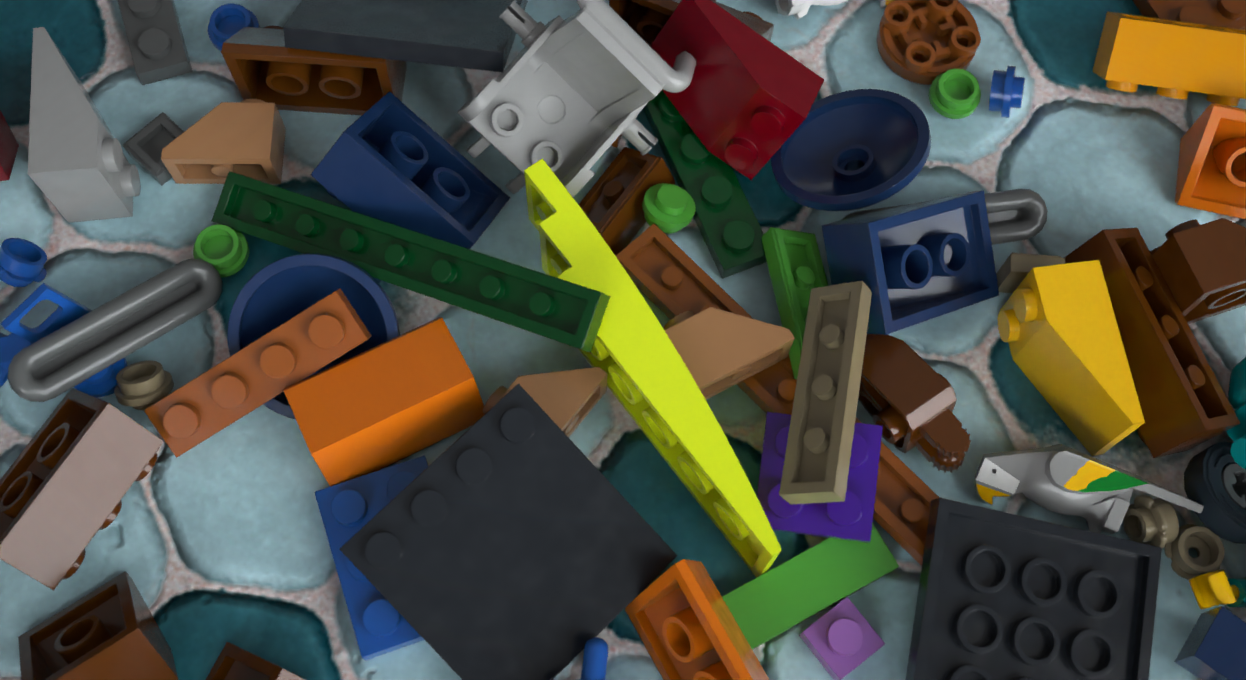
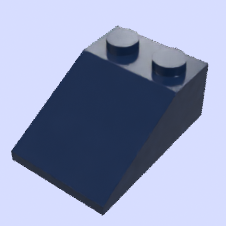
M390 91L341 134L311 173V176L322 184L332 197L343 202L353 212L470 249L510 199L504 191Z
M984 190L871 212L822 225L831 285L863 280L872 291L867 334L887 335L999 296Z

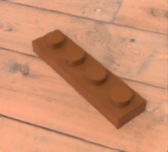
M341 288L157 401L145 409L144 412L177 458L284 392L283 389L302 381L365 342L372 335Z

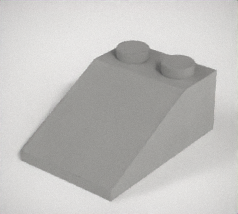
M45 27L33 28L27 174L68 223L133 217V197L140 194V177L136 166L129 164L122 152L119 140L113 137L83 84Z

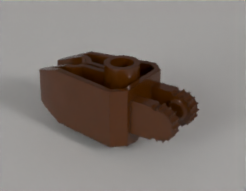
M867 334L858 400L872 417L874 425L883 426L882 437L904 453L916 447L929 462H933V467H937L938 471L942 470L944 473L950 471L952 473L953 470H958L959 466H962L965 457L964 453L968 451L971 440H969L970 434L966 432L967 429L962 428V423L952 413L957 399L951 384L945 377L932 369L903 340L888 334Z

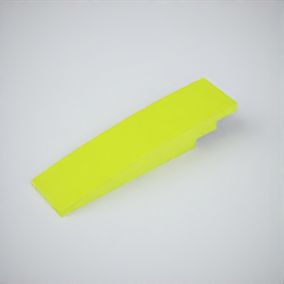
M543 159L539 160L525 169L524 175L528 217L539 231L543 271L547 275L610 296L591 353L581 349L579 351L592 367H600L608 373L607 387L756 578L769 570L782 548L727 437L675 346L624 267L562 182Z

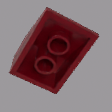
M681 0L650 45L671 68L676 56L683 51L690 53L695 58L696 66L690 85L679 93H671L665 90L663 92L706 149L750 180L756 176L806 119L824 82L822 77L711 0Z

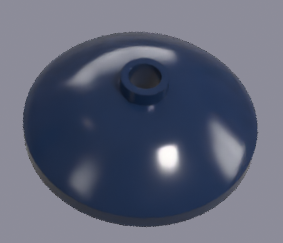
M857 89L840 92L813 103L806 119L771 157L772 171L780 189L790 199L803 206L824 211L862 209L890 198L906 187L918 175L925 165L931 149L930 129L927 118L922 110L914 102L902 95L879 89Z
M321 253L297 254L282 258L264 267L239 292L233 304L228 322V349L230 356L341 288L372 336L308 376L311 377L400 335L398 319L385 290L361 267L333 255ZM284 392L263 404L278 414L296 419Z

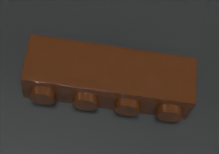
M1138 228L1102 230L1064 257L1065 264L1092 260L1100 261L1145 421L1143 425L1137 428V432L1141 440L1147 445L1153 458L1188 451L1241 424Z

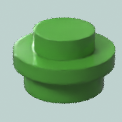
M950 69L938 75L933 80L929 89V101L934 110L940 115L951 119L968 117L976 110L981 99V91L977 79L973 74L964 69Z
M661 183L650 187L646 191L642 202L647 223L650 226L655 223L664 233L669 234L676 233L692 221L696 211L695 202L691 195L681 187L673 184Z
M217 224L209 226L200 232L194 244L193 256L194 259H202L212 264L219 271L221 278L228 277L240 271L246 264L249 257V245L240 231L226 225Z

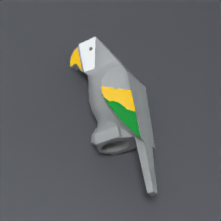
M1062 444L983 454L975 474L977 494L990 505L993 504L994 497H1009L1017 493H1023L1026 498L1049 511L1064 515L1082 516L1086 519L1088 529L1099 534L1102 531L1110 534L1119 531L1130 505L1133 488L1198 513H1202L1204 508L1202 504L1150 482L1141 476Z

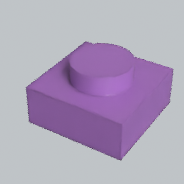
M848 597L844 598L799 635L834 680L843 679L885 645L884 641Z

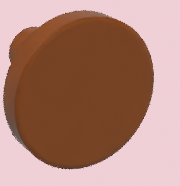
M894 0L884 10L877 30L876 41L883 61L894 73L914 83L931 85L937 76H942L943 73L950 69L966 70L980 45L981 37L974 17L959 0Z

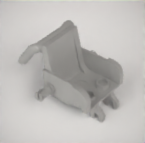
M513 0L506 10L500 14L499 18L506 22L523 39L521 43L525 47L496 80L493 78L470 102L465 103L457 112L482 135L466 151L473 158H476L492 144L521 171L505 186L513 194L525 186L524 170L543 159L571 196L574 197L594 176L595 173L591 170L592 166L619 135L622 134L641 152V155H645L652 149L651 146L657 143L658 138L654 137L636 119L637 115L662 89L671 93L684 91L692 81L696 66L695 58L690 53L683 51L676 56L671 68L604 0H576L580 7L576 14L565 20L557 16L546 25L541 21L537 23Z

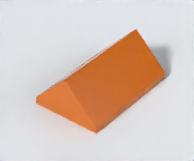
M1211 103L1180 139L1175 203L1177 205L1246 219L1245 109Z
M438 317L283 389L308 449L330 487L381 470L472 426L484 415V404L475 378L442 317Z
M683 559L674 563L625 608L663 680H770L701 561Z

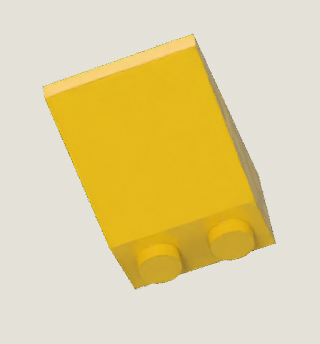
M1092 260L1033 267L998 313L997 322L1000 337L1003 342H1008L1012 360L1090 455H1103L1143 425L1145 421L1100 261Z

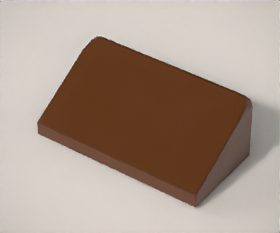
M627 147L622 149L578 204L615 256L629 245L646 223L642 207L646 191L656 184H675V179L662 157L649 153L641 155L640 151Z

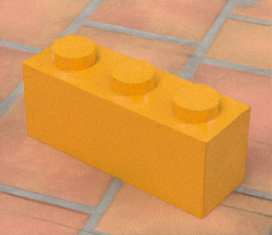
M1107 11L1092 72L1107 80L1106 87L1113 90L1137 92L1138 85L1157 87L1156 94L1164 97L1187 99L1190 91L1207 94L1206 101L1226 106H1238L1240 98L1246 99V30Z

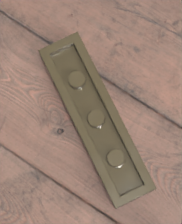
M863 280L811 288L779 495L789 504L845 502L872 291Z

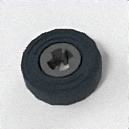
M1219 442L1198 453L1189 461L1184 472V490L1187 498L1204 506L1202 513H1195L1206 527L1220 538L1235 544H1246V469L1240 467L1231 455L1233 442Z

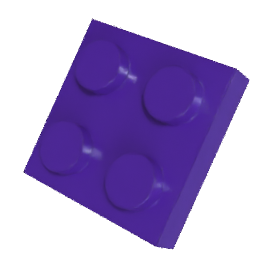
M767 412L757 498L772 529L775 531L870 543L883 426L855 422L845 502L789 504L779 495L791 415Z

